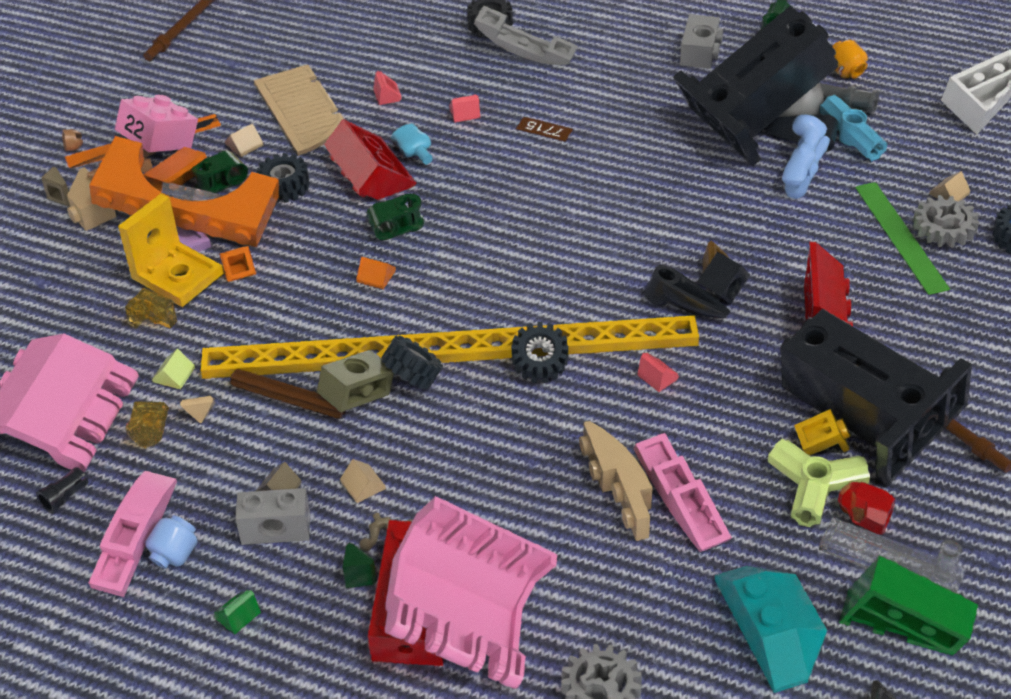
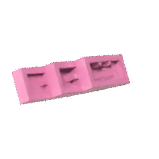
M663 433L636 443L634 451L649 479L675 520L699 552L730 541L732 537L701 479L695 480L683 455L677 456L666 434Z

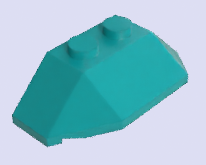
M744 566L715 575L714 580L773 692L777 693L808 683L826 638L827 629L796 574Z

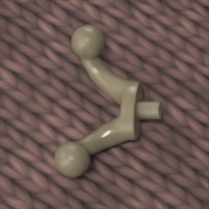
M379 513L373 515L375 522L369 525L370 539L363 538L359 542V548L362 551H369L376 544L380 529L388 528L389 520H391L390 517L381 519Z

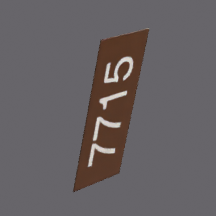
M525 116L516 127L517 130L565 142L573 131V128Z

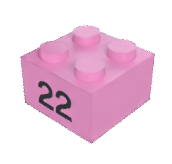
M155 95L154 98L134 96L133 99H121L115 130L130 140L141 142L143 149L148 152L180 150L183 147L192 148L198 118L188 113V109L172 103L171 99L167 96Z

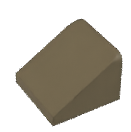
M52 167L41 177L47 199L70 207L67 197L69 192L67 184L58 169Z

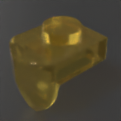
M134 401L131 418L125 428L128 436L143 448L157 444L163 436L169 407L164 402Z

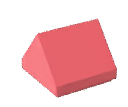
M377 71L375 73L373 90L378 104L399 102L402 96L397 83L381 71Z
M478 95L452 99L449 108L454 123L480 118Z
M647 352L642 354L637 376L656 391L660 392L677 381L679 378L678 373Z

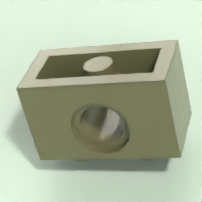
M367 350L321 366L317 393L337 410L343 412L388 396L394 373L391 372L392 369L385 366V363L382 362L378 355L371 350Z

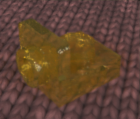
M145 288L134 298L130 299L125 306L129 325L135 329L146 319L169 329L178 322L173 301Z

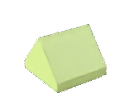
M177 348L166 358L152 378V381L181 390L195 369V365Z

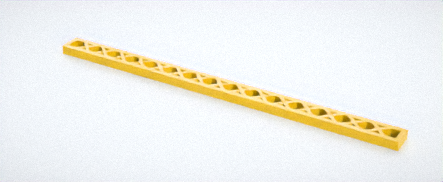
M695 315L553 325L554 331L559 328L562 331V337L566 336L568 355L699 346V334ZM527 326L397 336H403L404 338H409L413 343H419V346L427 348L429 353H433L437 359H440L441 363L512 358L514 336H518V330L521 328L526 331ZM677 329H689L690 333L679 334L675 331ZM653 331L656 333V335L648 336L645 334V332ZM617 333H622L626 335V337L617 338L614 335ZM396 335L202 348L201 375L202 379L230 377L235 369H242L258 375L321 371V366L367 350H378L379 352L376 355L381 358ZM587 335H592L593 337H595V339L586 340L583 337ZM497 341L503 343L501 346L491 345L492 342ZM467 343L472 345L470 348L460 347L462 344ZM438 345L441 347L439 350L429 349L431 346ZM535 348L531 352L536 354L537 357L548 355V352H543L542 348ZM339 352H347V353H348L346 356H342V357H338V356H337V354H338ZM308 354L317 355L315 358L312 359L305 358ZM278 356H286L282 361L274 360ZM247 358H255L251 363L243 362ZM212 360H224L220 365H210Z

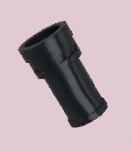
M74 467L72 471L57 482L50 483L37 491L36 497L41 506L47 512L53 514L66 503L67 498L88 485V478L81 479L85 476V473L80 468Z

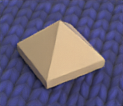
M205 396L185 399L180 402V405L199 423H202L215 405V398Z

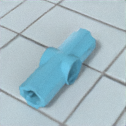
M836 95L827 97L824 103L820 105V113L822 115H830L837 119V130L840 132L839 140L843 144L854 146L870 161L879 159L886 151L887 143L866 123L867 115L863 111L851 109Z

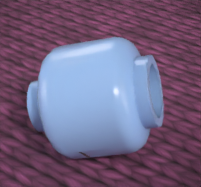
M173 515L171 518H161L145 541V546L151 552L149 559L164 569L169 564L177 567L183 565L198 542L194 534L195 527L176 515Z

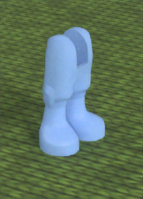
M807 114L799 115L794 119L792 129L801 138L782 175V181L785 183V192L788 197L793 199L803 197L808 190L812 178L818 171L819 160L827 151L830 139L825 136L827 131L826 125L820 119Z

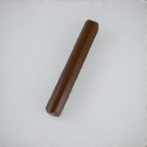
M235 369L230 376V384L233 387L336 419H341L346 412H340L314 391L242 369Z

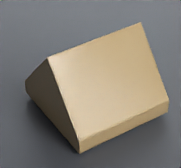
M253 123L231 134L225 141V144L240 157L263 146V142Z
M962 171L944 179L930 190L929 194L935 198L941 195L944 200L954 196V200L959 202L968 196L971 190Z
M352 459L340 478L342 485L356 503L386 489L384 483L369 464Z

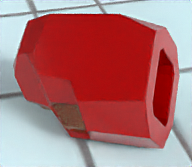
M851 482L845 485L839 493L838 502L843 512L849 515L852 523L875 534L883 535L894 511L895 498L886 490L864 482Z

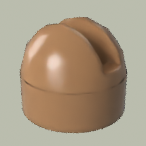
M75 129L62 130L65 151H74L82 146L83 140L79 131Z

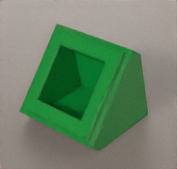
M245 590L237 593L214 612L213 616L235 635L258 616L261 611L252 590Z

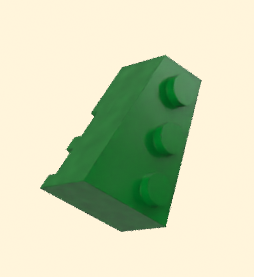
M879 555L849 588L839 623L850 626L851 621L869 625L874 627L872 633L884 636L886 630L907 636V643L953 656L971 639L978 604Z

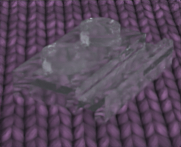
M163 182L161 192L166 195L190 201L211 200L224 196Z

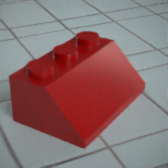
M342 119L324 143V146L330 153L329 158L342 169L340 171L341 174L353 184L352 189L361 197L370 196L380 200L413 188L417 183L382 137Z
M809 242L803 286L805 321L809 317H814L823 308L853 326V321H848L847 319L851 316V299H846V296H849L850 280L849 278H844L843 265L817 242Z

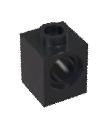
M717 251L698 280V283L718 301L723 300L731 305L749 278L750 273L742 265Z

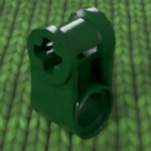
M228 150L208 157L191 168L193 175L196 176L195 192L204 197L213 196L229 187L239 185L248 175L247 166Z
M408 193L394 199L375 203L366 212V217L376 237L380 240H389L398 235L417 231L424 225V218L419 210L422 205L421 198L416 194Z

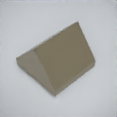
M284 461L272 469L256 491L297 489L302 482Z

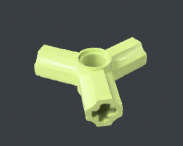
M784 439L777 442L768 454V463L798 484L791 518L795 519L798 525L811 527L812 525L820 524L829 492L841 490L851 482L869 484L868 464L864 456L828 461L819 456L811 457L792 442Z

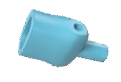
M406 124L398 128L391 135L392 142L398 147L403 157L410 158L417 155L424 164H429L432 161V155L426 150L431 146V140L427 134L421 132L414 124Z

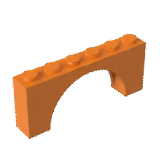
M118 136L114 137L89 184L92 204L133 215L162 193L154 188L141 172L144 163L143 144L141 142ZM251 172L246 181L236 190L222 197L204 201L182 200L164 195L170 198L176 226L185 230L203 232L212 237L235 241L241 245L257 247L279 198V179Z

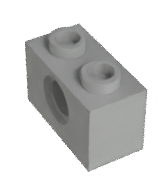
M689 14L681 42V66L711 69L713 59H718L720 44H722L724 29L719 28L720 17Z
M306 488L237 492L235 520L241 545L309 541L310 509Z

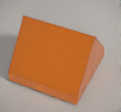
M249 246L219 253L227 282L256 274Z
M361 256L356 280L358 283L384 289L395 273L396 267Z

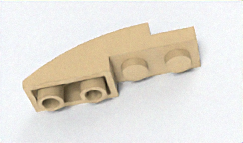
M591 421L583 422V436L579 437V445L582 455H588L589 471L592 480H598L602 493L612 491L615 502L621 503L624 526L626 529L631 528L635 540L649 538L650 515L648 510L652 507V486L645 472L628 449L615 437Z

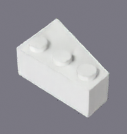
M1011 50L949 78L941 101L976 135L1011 98Z

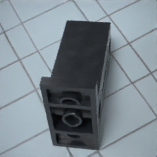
M789 6L701 81H698L693 75L688 77L682 70L675 74L673 79L689 108L751 166H754L761 158L756 150L759 146L753 138L834 71L838 65L834 57L836 51L827 41L829 38L827 31L819 24L815 26L804 11L798 12L792 6Z
M823 308L814 317H809L797 333L787 337L780 348L782 388L821 413L831 409L837 420L843 418L848 430L877 447L875 481L886 488L968 405L971 363L960 358L952 367H946L938 377Z

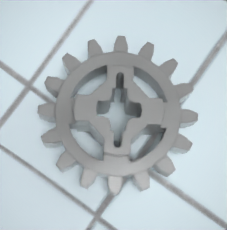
M938 195L937 200L928 197L926 203L920 202L918 209H915L913 228L919 230V237L927 236V243L938 242V247L948 243L951 248H954L955 242L964 246L966 239L972 241L974 234H977L979 214L973 213V206L965 207V200L963 199L958 202L954 200V196H950L948 200H944L941 195Z
M594 644L593 652L588 653L582 647L579 649V659L571 655L568 657V667L562 668L561 693L565 694V699L640 698L642 673L637 671V661L635 659L627 661V651L622 650L615 654L613 653V645L609 644L606 651H601L599 645ZM626 682L625 688L621 693H619V690L622 689L623 683Z

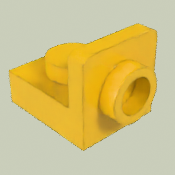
M831 409L794 425L802 449L809 456L836 444H839L843 452L850 450L846 438L851 437L843 418L837 420Z

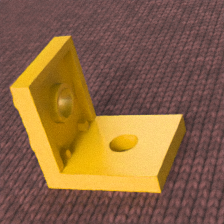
M162 193L118 225L131 278L181 307L185 306L224 274L221 264L179 241L170 198Z

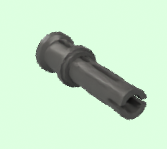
M819 83L823 90L824 100L829 96L836 95L851 109L866 110L868 114L872 115L875 113L879 101L878 90L869 92L857 89V86L854 85L844 88Z

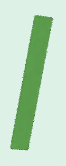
M872 182L856 186L855 188L926 292L931 295L950 290L877 183Z

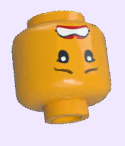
M854 40L838 41L832 46L836 51L834 57L838 65L834 71L841 78L855 79L865 72L868 67V55Z

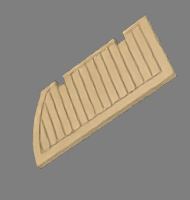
M309 65L254 80L255 87L298 156L322 146L341 120L344 119L341 113L332 114L337 112L338 108L320 81L314 82L317 77Z

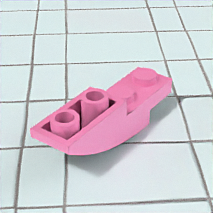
M144 471L129 489L99 545L102 553L89 580V585L92 589L121 597L125 596L144 551L145 541L166 510L177 483L175 478Z

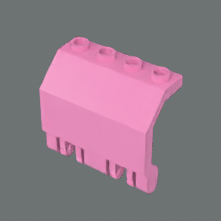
M64 333L32 339L26 350L21 348L18 351L13 362L15 366L11 372L6 371L0 380V434H9L47 451L57 464L70 470L78 467L85 472L96 453L95 446L85 440L98 444L103 441L123 405L122 399L113 394L121 397L128 396L139 375L133 368L116 361L111 354Z
M435 496L415 515L393 558L385 609L388 611L385 633L414 644L418 641L423 626L427 628L426 643L424 644L426 651L433 654L436 653L437 656L464 668L468 667L469 670L474 672L482 669L486 655H488V678L516 689L524 677L526 658L519 651L522 609L535 583L556 567L557 554Z

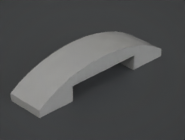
M486 6L482 7L475 19V26L494 43L517 56L535 62L567 65L570 63L578 47L556 36L553 37L550 43L505 24L507 15Z

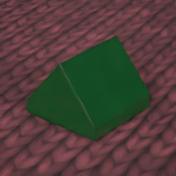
M349 542L345 548L342 567L346 588L374 585L377 582L374 559Z

